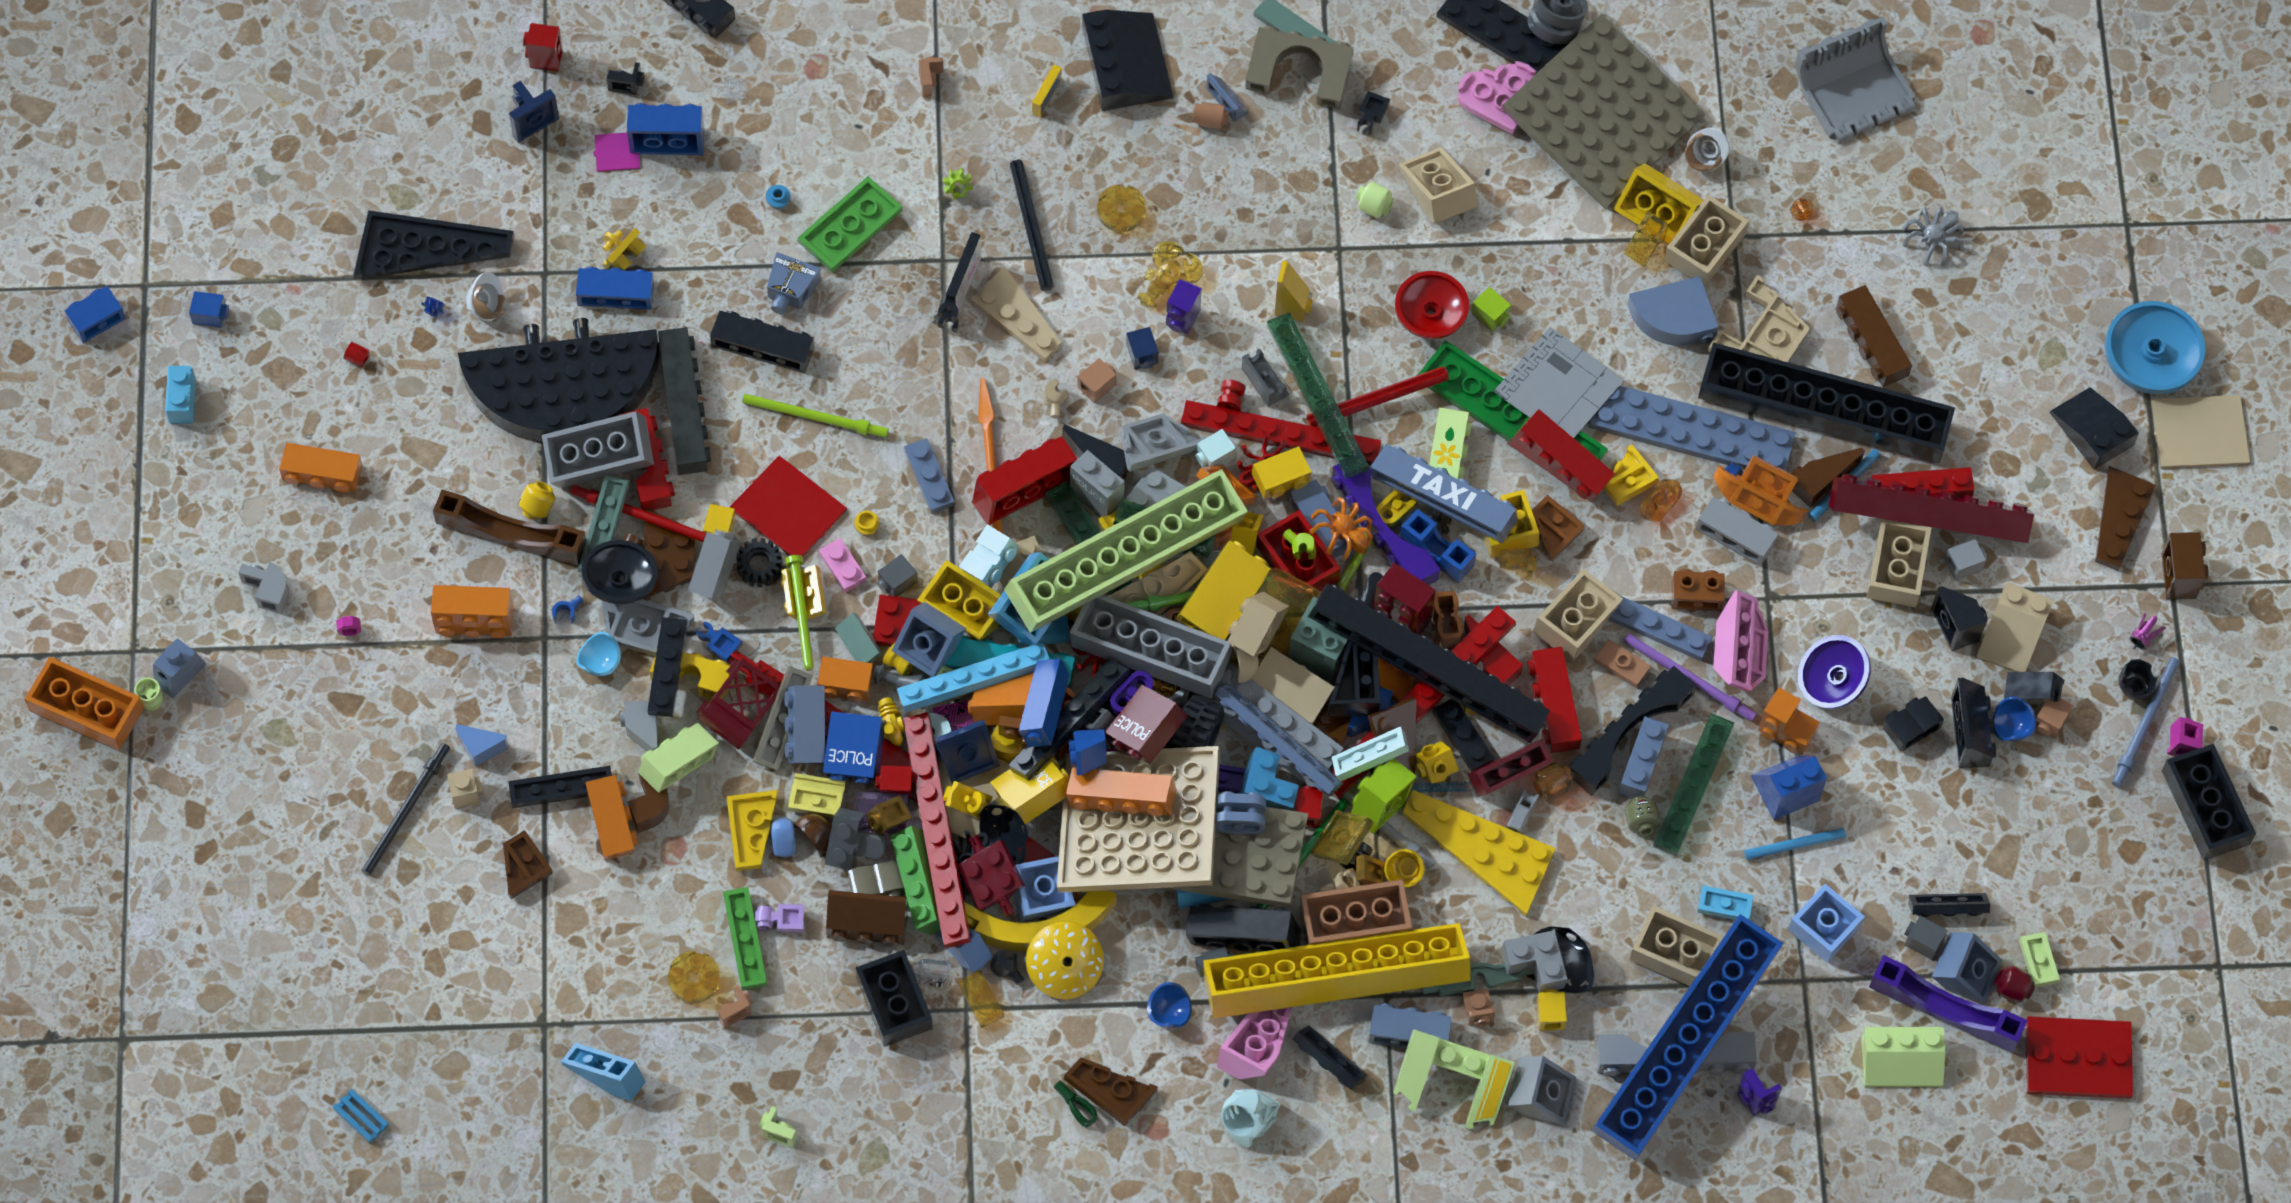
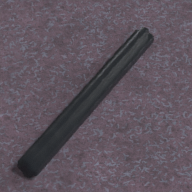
M1021 159L1013 160L1010 162V169L1040 289L1042 291L1052 290L1053 280L1024 164Z

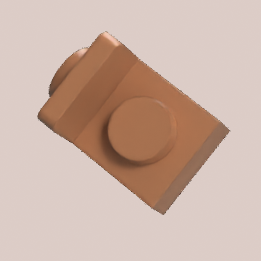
M930 56L919 60L922 97L932 96V87L936 86L935 74L943 73L944 62L942 57Z
M738 984L733 987L737 1001L725 1003L720 1008L721 1010L718 1011L719 1021L724 1029L752 1014L750 1005L753 1004V1001L747 990L742 991Z
M1488 989L1462 993L1468 1025L1475 1024V1026L1481 1027L1494 1021L1495 1009L1492 1008Z

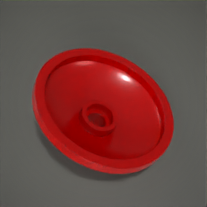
M1422 271L1407 278L1399 287L1395 297V312L1399 322L1410 333L1425 339H1441L1452 335L1462 327L1469 312V298L1463 285L1451 275L1440 271ZM1427 311H1434L1435 314L1430 315Z

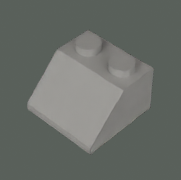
M1544 1056L1520 1057L1508 1106L1525 1117L1565 1125L1576 1076Z

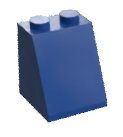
M1795 756L1751 775L1773 820L1819 802L1827 780L1816 756Z

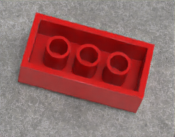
M1063 436L1056 439H1048L1040 447L1034 450H1026L1020 457L1012 461L1006 460L998 468L981 473L976 479L972 503L985 523L990 525L1070 485V466L1078 458Z

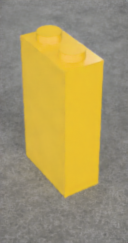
M1228 541L1176 619L1190 628L1225 640L1229 634L1230 626L1235 620L1238 621L1243 613L1240 611L1244 600L1246 598L1250 599V597L1256 594L1272 569L1267 566L1268 563L1259 556L1253 557L1246 552L1247 548L1241 543Z

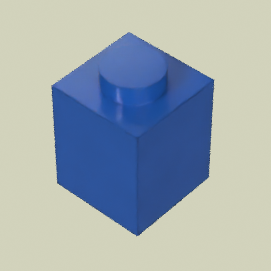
M194 291L189 310L192 324L222 328L223 320L227 319L229 315V305L226 304L224 295Z

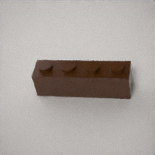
M1864 285L1840 295L1836 306V313L1841 320L1844 319L1848 326L1847 331L1850 338L1856 340L1863 360H1867L1871 366L1873 378L1876 381L1879 380L1882 387L1909 377L1912 364L1867 286Z

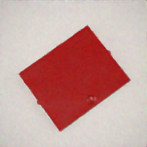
M780 455L756 480L752 481V484L729 507L734 508L736 515L768 540L772 541L773 544L777 545L787 555H801L802 557L820 538L824 537L825 533L847 511V507Z

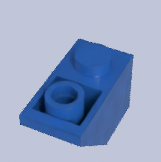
M1104 729L1073 731L1074 740L1069 741V755L1071 766H1076L1077 775H1083L1107 763Z

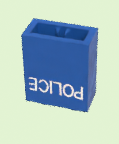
M831 712L823 773L830 776V780L845 781V778L855 779V783L870 785V781H875L876 774H879L886 720L877 716Z

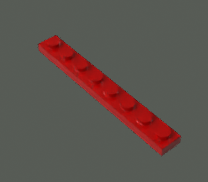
M1190 400L1185 402L1181 424L1188 428L1212 433L1223 429L1227 436L1263 443L1264 436L1268 432L1270 433L1268 442L1270 445L1280 446L1283 437H1287L1284 448L1293 449L1300 447L1303 452L1342 460L1359 452L1366 464L1371 466L1379 455L1381 440Z

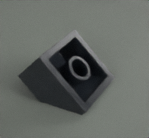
M1943 586L1939 587L1931 610L1951 651L1979 642L1988 620L1985 609L1980 607L1974 598Z

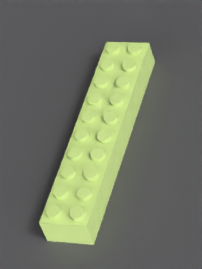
M1220 469L1011 579L1004 591L1031 633L1241 522L1248 510L1223 470Z

